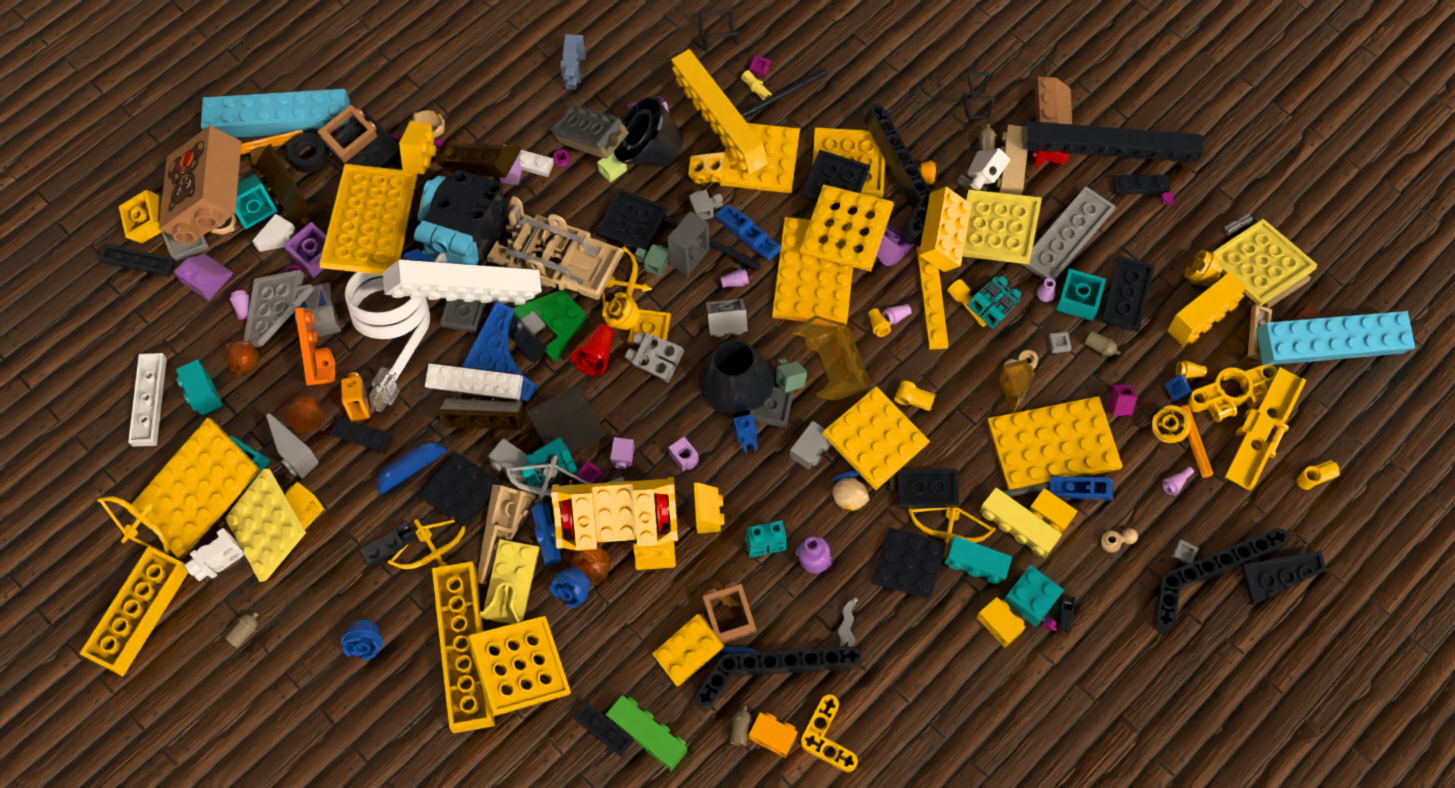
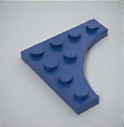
M496 301L462 368L523 376L520 398L529 402L537 385L520 372L513 361L509 349L508 332L515 310Z

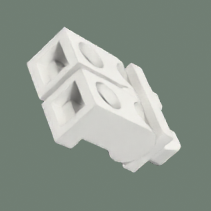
M224 528L217 532L219 537L212 543L200 547L198 551L194 550L191 552L190 555L193 559L184 564L188 572L192 576L194 575L198 581H201L206 576H210L213 579L217 576L216 572L224 570L244 556V551L239 543Z

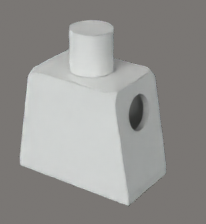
M999 148L978 151L968 170V175L973 179L970 186L975 190H980L983 184L994 183L1011 159Z

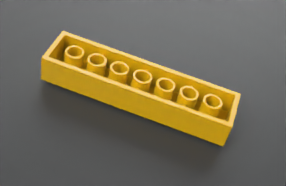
M688 49L671 59L673 63L672 71L676 76L675 81L677 85L684 88L685 95L688 99L691 98L693 100L692 103L696 110H701L703 119L706 122H710V127L715 134L718 133L720 135V141L724 146L727 145L729 147L728 150L731 156L738 159L741 169L746 170L750 175L767 165L768 162L763 143L692 51Z
M473 562L432 568L449 728L453 733L493 727L495 726L494 716H491L467 640L469 635L484 632L482 618L480 617L481 605L476 568Z

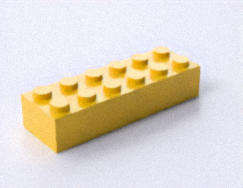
M148 546L80 654L88 660L123 677L187 576L188 570L184 563Z

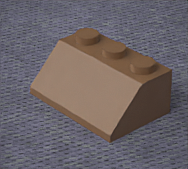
M1038 77L1035 87L1036 122L1072 124L1071 88L1057 78Z

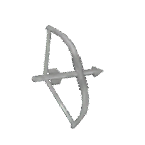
M556 455L553 456L551 464L505 467L511 483L516 487L529 493L539 494L538 499L534 501L535 505L544 503L542 501L544 495L552 497V489H547L550 478L555 477L558 470L583 484H591L555 465L558 459ZM544 468L543 474L546 477L542 487L528 486L517 481L510 471Z

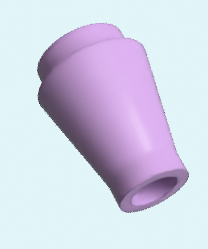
M740 268L721 277L723 288L745 286V284H748L749 280L746 269L741 270Z
M1046 279L1037 289V296L1043 302L1051 301L1055 297L1056 283L1053 279Z
M243 290L231 293L230 301L238 319H247L249 295Z
M908 304L888 307L882 312V315L890 325H895L911 314V308Z

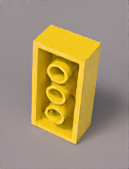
M948 187L930 193L919 256L943 272L961 266L971 208L969 202Z
M1229 272L1177 313L1167 331L1182 346H1185L1188 342L1192 344L1198 339V334L1201 332L1206 333L1213 326V322L1216 321L1218 323L1225 317V313L1228 310L1232 312L1239 305L1238 302L1244 297L1243 292L1247 287L1235 275Z

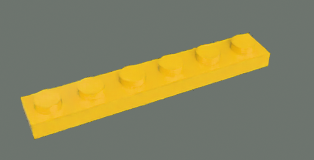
M917 247L929 350L948 349L939 268L919 256L920 247Z

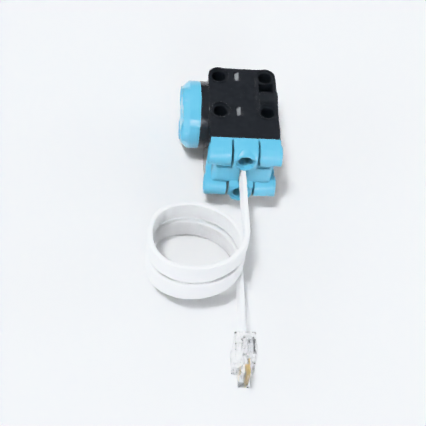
M463 170L455 171L450 178L438 176L433 180H427L417 219L421 223L417 226L414 234L416 241L424 243L425 249L422 253L436 263L482 266L492 246L498 241L507 225L506 211L508 201L503 198L502 184ZM356 272L347 283L345 299L352 323L360 333L376 339H391L410 332L418 325L391 370L381 367L372 381L373 390L369 395L373 410L382 412L386 404H393L401 391L397 387L396 380L426 333L430 324V312L426 297L411 298L399 308L386 312H369L358 308L365 297L376 291L384 290L383 277L372 279L358 288L364 281L383 275ZM407 318L406 320H404V321H402V322H400V323H398V324L391 325V326H372V325H388V324H393V323L399 322V321H401V320Z

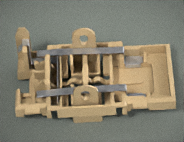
M513 196L510 201L512 208L509 213L510 223L506 227V232L511 233L512 238L508 240L507 247L499 245L498 241H496L487 255V260L502 266L505 265L506 268L539 270L540 284L542 286L556 288L558 284L560 290L565 288L576 292L579 291L582 295L599 300L623 255V249L591 238L589 232L567 225L566 221L558 215L550 214L548 218L540 215L532 218L525 215L522 202ZM543 242V248H535L536 244L541 245ZM534 251L543 253L542 258L536 257V253L531 252ZM550 257H557L562 262L557 265L549 261Z

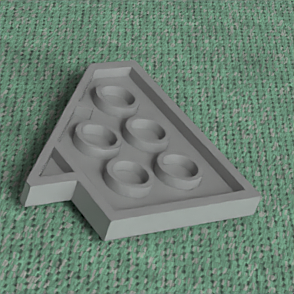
M297 270L254 279L242 346L247 349L263 346L291 316L295 308H298L313 292L314 287L310 284L302 286L304 277L302 271Z

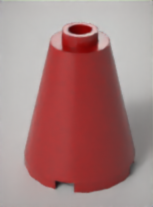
M605 323L598 324L572 351L570 360L577 364L576 368L579 371L591 376H595L596 373L604 374L608 365L614 335L613 329Z

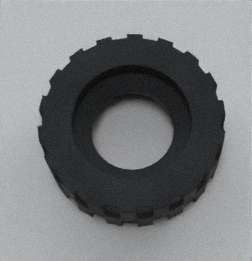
M313 132L299 133L288 142L286 155L292 167L299 172L312 173L313 171H318L328 160V149L318 134L316 135ZM306 146H313L316 149V154L312 158L302 159L299 157V151Z

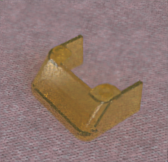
M815 315L792 330L794 334L805 337V343L810 350L819 353L829 382L825 384L823 390L816 394L817 397L836 401L863 393L871 388V383L852 334L844 323Z

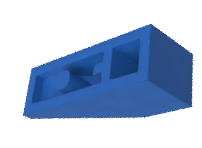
M1050 477V492L1057 497L1113 501L1114 481L1111 478Z

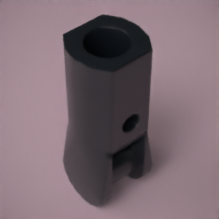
M1063 594L1061 596L1057 629L1059 632H1072L1076 601L1074 596L1072 598L1065 597ZM1064 605L1071 606L1070 610L1064 609Z

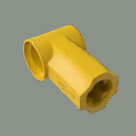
M903 380L900 382L894 400L904 406L911 404L930 411L935 394L921 390L912 382Z
M1332 460L1317 466H1309L1297 477V483L1302 489L1309 490L1317 484L1338 477L1340 475L1339 467Z

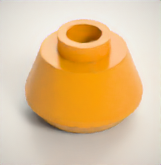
M932 160L921 163L920 167H918L927 185L933 184L936 175L935 163Z

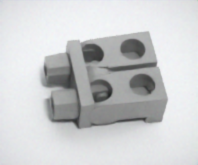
M636 333L633 342L640 345L637 352L629 348L625 358L632 362L636 368L654 375L669 384L676 369L675 366L678 365L684 353L683 348L649 333H646V335Z

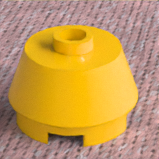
M1201 250L1194 256L1195 261L1191 268L1187 267L1185 277L1189 279L1191 284L1209 287L1220 277L1223 265L1213 252Z
M619 292L614 294L615 298L610 303L606 302L602 315L605 317L609 327L628 330L638 321L640 309L631 295Z
M1174 405L1163 407L1154 415L1152 421V429L1155 436L1166 443H1176L1184 440L1192 426L1189 413L1183 408Z

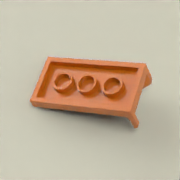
M295 308L306 384L318 385L335 382V360L328 347L317 349L316 347L318 334L317 331H314L313 323H315L314 312H311V309Z

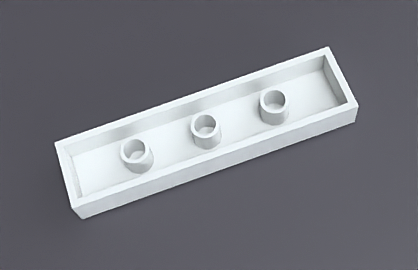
M163 353L139 354L128 441L133 447L157 446L167 360Z
M429 364L425 387L520 400L523 376Z

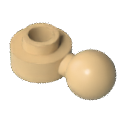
M1031 350L1023 351L1019 355V360H1007L1004 363V370L1008 374L1016 373L1020 367L1027 371L1033 370L1037 366L1038 356ZM1030 360L1031 363L1027 364L1025 363V361Z
M1132 528L1125 529L1121 535L1115 531H1108L1102 536L1101 545L1107 552H1116L1120 549L1123 542L1127 544L1135 543L1138 539V534ZM1114 538L1116 542L1110 543L1108 539Z

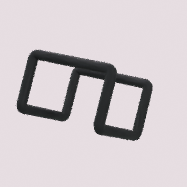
M731 8L699 14V28L706 51L708 50V39L733 35L735 45L739 44V34L734 28L733 10ZM729 12L732 32L705 37L702 16Z
M989 72L970 73L967 76L970 92H965L963 97L967 116L970 120L989 118L991 116L995 97L975 98V94L985 93L990 75ZM985 76L982 90L974 91L971 77ZM967 95H971L974 102L991 100L988 114L971 116Z

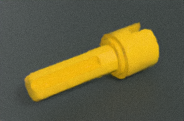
M962 279L954 282L947 289L949 294L956 302H962L982 327L986 326L987 324L981 319L985 312L978 316L967 306L972 299L970 295L971 289ZM975 301V302H974L975 306H976L977 308L981 309V307H980V306L976 303V301Z

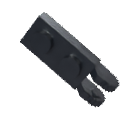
M405 522L399 525L396 530L394 529L360 550L369 567L375 566L402 550L417 538L416 532L411 531V523Z

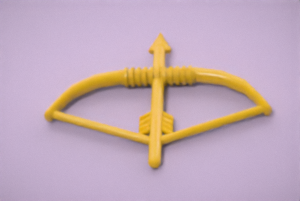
M623 246V253L626 252L630 256L633 264L629 282L616 281L614 276H611L606 287L611 288L614 285L627 287L625 294L631 296L634 288L641 289L642 292L652 290L646 284H635L638 276V264L635 256ZM604 291L602 292L603 308L606 304Z
M115 496L97 499L123 532L122 543H126L129 538L169 556L166 537L154 522L146 517V514L151 512V503L143 505L144 509L140 512L134 505ZM104 501L120 504L137 519L132 525L127 524L123 528ZM140 522L144 523L149 529H152L159 537L164 551L135 538L138 534L136 528Z
M960 508L908 509L916 527L926 534L945 540L947 548L944 557L947 555L950 541L955 536L977 543L985 540L996 530L994 527L988 526ZM947 509L946 517L949 519L947 532L932 530L923 526L916 520L913 512ZM960 513L990 530L985 535L975 538L952 534L953 523L959 519Z
M415 519L414 523L418 528L416 534L420 541L427 543L432 551L431 554L429 553L422 560L410 564L393 562L405 549L403 548L387 562L401 569H415L436 559L439 563L438 567L447 566V562H444L440 556L450 551L461 540L465 533V527H461V530L451 542L437 550L430 540L432 534L428 528L454 523L455 521L448 520L422 526L419 520Z

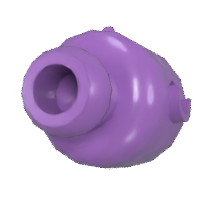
M808 537L797 547L796 555L799 556L800 564L807 572L814 574L822 573L828 566H831L832 557L829 545L821 537Z

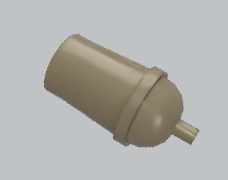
M989 124L978 135L979 151L994 149L996 134L993 129L989 128Z
M1091 331L1085 342V345L1098 351L1102 356H1112L1114 353L1120 355L1121 353L1117 350V344L1113 339Z
M255 612L253 616L244 615L242 618L240 617L225 639L238 648L256 631L257 620L255 618L259 614Z
M743 706V710L736 712L734 717H732L730 744L746 746L750 727L753 724L751 715L746 712L747 706Z

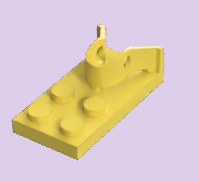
M500 539L483 612L480 611L482 619L506 624L523 622L540 549L538 546Z

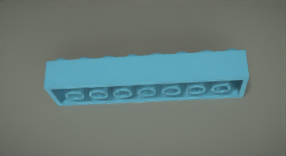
M345 89L203 97L201 129L203 131L211 125L234 138L279 135L300 129L303 133H315L350 106V100ZM349 119L346 122H344L341 126H339L337 129H344L345 127H347L349 125Z
M1408 311L1270 322L1256 328L1263 366L1403 354L1415 348Z

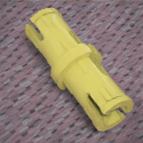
M749 70L742 74L741 79L762 100L772 96V93L763 86V82L760 79H756Z

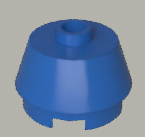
M568 567L553 576L550 591L556 599L560 597L566 601V606L576 608L579 604L586 601L590 580L581 570L575 567Z
M357 620L348 626L341 639L343 652L350 657L353 654L361 656L360 660H366L376 656V652L383 645V640L379 628L374 622Z

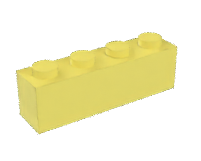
M998 488L994 489L980 509L985 519L994 521L1002 531L1012 534L1017 542L1030 547L1031 551L1039 557L1046 558L1062 536L1061 533Z

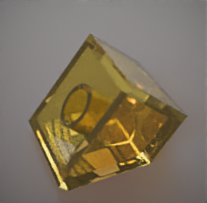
M1027 359L1004 365L999 379L1011 413H1016L1034 376V369L1032 365L1028 364Z

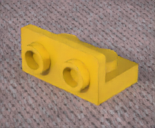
M674 541L653 546L637 547V544H634L636 570L676 567Z

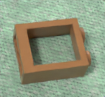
M352 105L348 106L317 131L321 139L343 163H346L378 137L375 132L377 129L370 120L367 122L363 118L365 117L363 112L359 108L355 109ZM354 116L367 131L343 149L330 134L350 117Z
M731 583L726 585L723 590L711 589L705 592L706 595L702 597L707 616L713 632L722 643L756 633L757 630L742 584ZM738 592L748 625L720 633L710 601Z

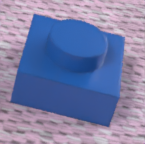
M1179 375L1165 383L1173 401H1177L1192 392L1184 375Z

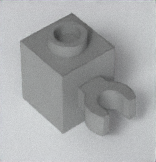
M707 190L696 191L689 195L692 212L703 220L714 217L713 208L723 206L721 194L709 198Z

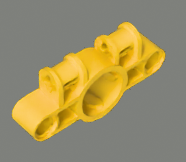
M1262 365L1248 371L1238 368L1224 369L1212 384L1194 390L1186 405L1189 406L1192 412L1208 409L1216 422H1220L1228 416H1236L1237 408L1245 402L1250 409H1255L1261 404L1268 390L1267 387L1270 386L1277 373V369L1273 365ZM1235 380L1244 391V396L1239 395L1236 398L1228 396L1221 388L1220 381Z

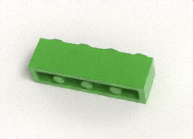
M622 695L606 714L607 718L672 771L687 753L686 742L679 736L674 738L669 733L670 729L663 723L658 725L653 720L654 716L647 710L641 711L634 699L631 697L625 698Z

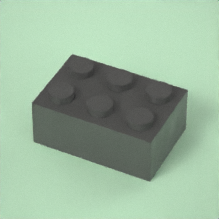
M689 212L687 216H683L677 228L671 230L667 237L670 265L686 276H689L709 251L708 222L692 212Z

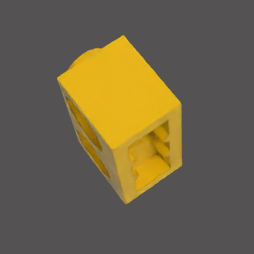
M724 152L691 156L688 175L695 184L726 181L729 178L730 160Z

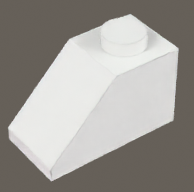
M275 214L254 238L253 243L260 252L282 248L297 234V231L292 223Z

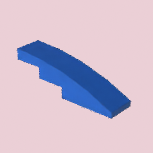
M726 204L715 214V217L730 232L766 260L770 261L781 251L780 244L767 237L766 232L754 225L751 218L729 204Z

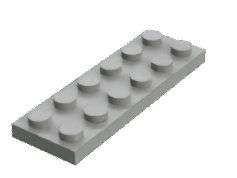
M1085 187L1033 247L1030 264L1022 265L1044 280L1051 278L1055 281L1112 214L1116 206L1088 187Z

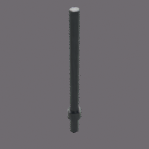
M824 68L757 104L749 105L746 110L740 112V115L746 118L757 114L759 110L828 75L827 70Z
M669 216L664 218V222L674 228H677L679 225V221ZM709 238V246L732 257L743 266L747 265L756 271L760 269L761 264L749 259L748 255L740 254Z

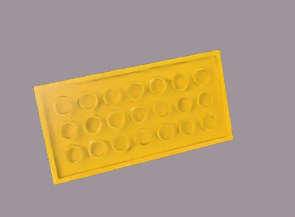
M345 164L320 259V268L383 275L387 268L401 260L418 173Z

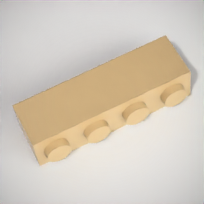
M1008 125L1007 131H1003L1002 142H1005V145L1001 147V151L1011 160L1002 171L1001 177L997 179L996 188H1000L999 193L1022 195L1027 150L1023 149L1022 126Z

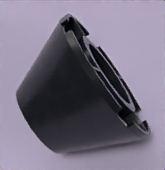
M650 96L640 100L623 119L626 121L624 126L629 133L614 150L615 157L624 164L668 166L676 159L682 148L683 135L659 99Z
M729 340L720 344L706 360L699 375V387L705 401L714 409L733 415H738L741 412L752 409L756 410L761 407L767 398L771 396L775 385L774 369L767 357L740 340ZM734 364L749 367L746 372L740 375L732 376L722 373L726 367Z

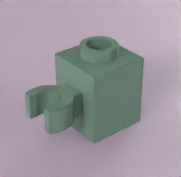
M652 244L649 252L642 248H637L635 255H637L636 260L644 262L646 272L663 276L670 260L669 249L662 245Z
M785 358L777 360L780 366L776 368V383L784 392L805 387L807 371L798 361L788 364Z

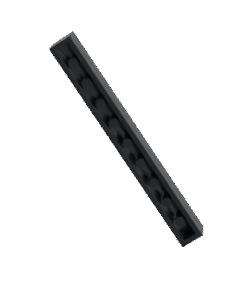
M1026 121L1021 131L1023 149L1030 151L1117 156L1120 158L1133 157L1136 159L1146 158L1170 160L1173 162L1187 161L1189 163L1198 162L1204 154L1202 134Z

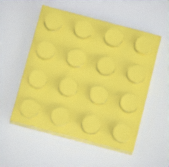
M968 190L966 201L971 204L962 256L1030 264L1042 198Z
M1264 219L1213 251L1214 255L1223 265L1221 273L1224 276L1229 272L1235 275L1247 287L1244 293L1259 307L1317 268V264Z
M263 469L225 517L259 582L266 581L306 533L270 469Z

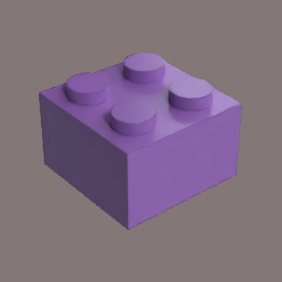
M310 222L284 245V248L289 257L312 278L325 269L320 268V259L326 234Z

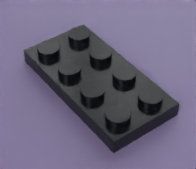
M1118 256L1101 322L1135 332L1140 330L1155 265Z

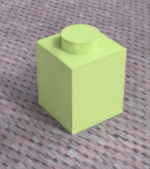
M614 151L607 159L602 158L598 161L599 172L610 183L627 171L626 164L617 160Z

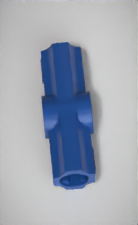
M543 503L537 504L531 509L536 526L535 533L538 544L541 547L545 565L557 564L562 560L560 550L556 546V529L554 523H552L549 506Z

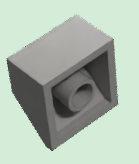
M743 298L706 302L710 335L721 337L728 333L740 335L748 331Z

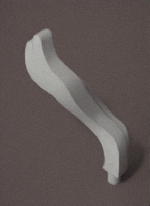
M856 597L850 600L843 609L844 620L838 630L841 638L840 647H844L847 642L848 647L853 646L855 643V637L850 628L854 621L852 609L858 601Z

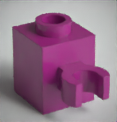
M1111 384L1109 389L1111 395L1108 405L1113 415H1132L1138 397L1132 385Z

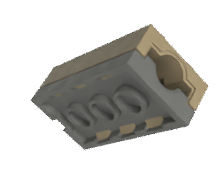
M571 104L565 111V116L559 119L550 129L560 144L605 159L613 153L629 133L619 118L575 104Z

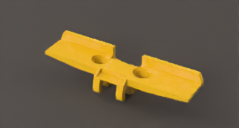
M1281 367L1278 369L1258 410L1253 408L1247 410L1244 415L1247 418L1244 425L1236 431L1237 436L1244 435V438L1225 478L1249 491L1255 486L1268 457H1275V450L1284 432H1287L1289 428L1285 422L1306 382L1304 378H1300ZM1267 410H1275L1276 418H1271L1267 414ZM1274 427L1277 430L1270 444H1268L1266 440ZM1251 444L1255 445L1257 450L1253 449Z

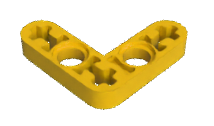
M826 695L821 699L802 736L801 746L805 751L838 769L851 772L858 763L856 755L824 737L839 707V701L835 696ZM831 700L835 708L831 707L827 715L823 714L826 709L824 702L828 703ZM817 718H823L826 721V726L819 729L815 727L814 721ZM814 737V742L818 745L820 741L824 742L820 752L816 751L818 747L813 744L810 747L807 746L805 739ZM831 746L835 750V755L833 757H826L823 749ZM839 751L843 752L841 754L842 758L847 759L848 757H851V762L854 764H849L848 767L844 766L845 762L840 758L838 763L835 762L836 758L838 757Z

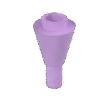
M1187 467L1182 473L1164 479L1162 482L1164 491L1174 496L1178 495L1187 478L1194 473V470L1191 467Z

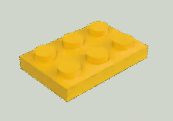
M697 614L652 654L675 685L680 686L718 653L724 645L703 617Z

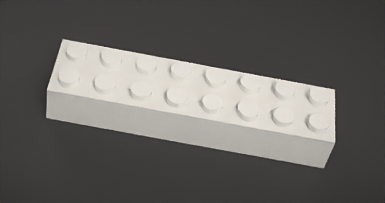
M398 260L383 272L385 295H392L394 298L410 296L412 299L428 297L430 300L446 298L447 301L463 299L465 302L481 300L482 303L498 301L502 304L514 302L515 305H522L541 292L539 270Z

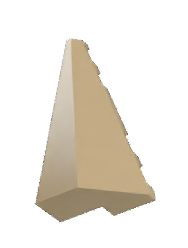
M492 484L477 573L478 583L487 584L486 579L493 570L500 539L512 540L518 530L517 526L523 516H526L527 508L531 501L535 500L536 495Z

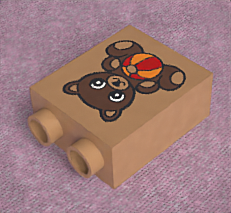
M209 125L167 156L159 230L173 235L174 240L179 243L191 244L235 214L241 152L240 140Z

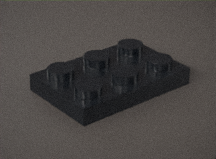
M957 469L898 470L899 509L959 508Z

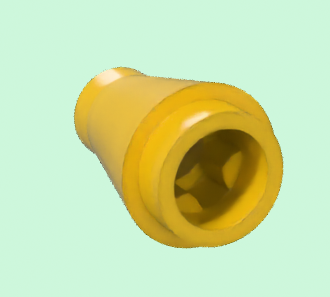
M872 309L868 315L871 320L873 333L878 337L886 336L891 331L890 323L878 309Z
M1186 360L1178 362L1176 366V375H1184L1186 379L1205 377L1207 373L1206 366Z

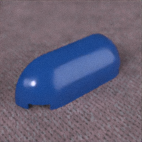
M424 442L390 463L378 475L377 487L380 494L385 493L442 456L447 450L439 443Z

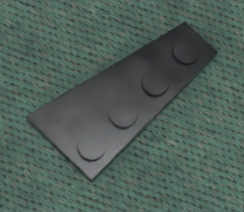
M1321 550L1241 565L1251 605L1327 570Z

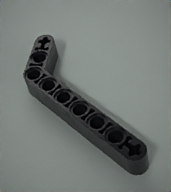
M874 104L864 116V122L913 208L901 231L903 240L912 243L924 230L929 197L932 192L883 106Z
M1276 528L1166 573L1158 584L1152 620L1153 628L1159 633H1165L1175 624L1181 590L1280 550L1288 542V533L1281 528ZM1255 544H1259L1262 550H1259ZM1237 551H1241L1245 557H1241ZM1220 558L1225 559L1227 565L1221 563ZM1202 565L1208 567L1210 572L1204 571ZM1184 573L1190 574L1192 579H1187ZM1166 580L1172 581L1174 587L1169 586ZM1163 599L1169 600L1171 606L1166 605Z
M852 646L725 654L720 658L697 692V706L703 711L711 710L733 677L852 670L859 666L862 654L858 648ZM832 655L837 659V661L835 663H829L827 662L826 657ZM849 655H853L855 661L852 662ZM807 657H814L816 663L808 664L805 659ZM787 658H793L796 661V663L792 666H788L785 663V660ZM767 659H772L775 665L767 667L764 662ZM747 660L755 663L752 668H746L743 664ZM728 661L734 664V667L729 670L723 667V664ZM716 678L723 681L719 687L712 685V681ZM709 690H710V691H711V693H710V695H709V701H710V702L705 701L704 703H702V697H703V698H706V697L708 696Z

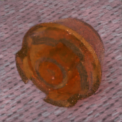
M232 340L231 343L225 344V350H229L227 363L231 373L235 372V377H244L258 367L257 359H259V355L250 341Z
M309 396L295 398L285 411L286 425L289 424L294 427L293 431L297 433L310 434L311 430H319L324 422L320 402Z
M597 546V549L576 552L571 562H573V567L581 570L592 581L591 585H599L601 581L607 578L611 559L605 550Z

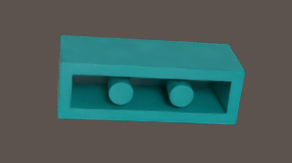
M955 536L950 542L944 563L954 570L961 569L967 571L973 577L980 576L986 578L992 584H1001L1007 577L1012 556Z

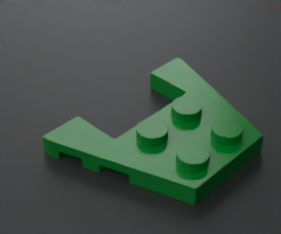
M559 290L512 308L520 319L534 311L557 337L546 346L547 350L545 351L546 355L554 363L557 362L561 352L566 349L572 336H575L587 318L586 313L564 290Z

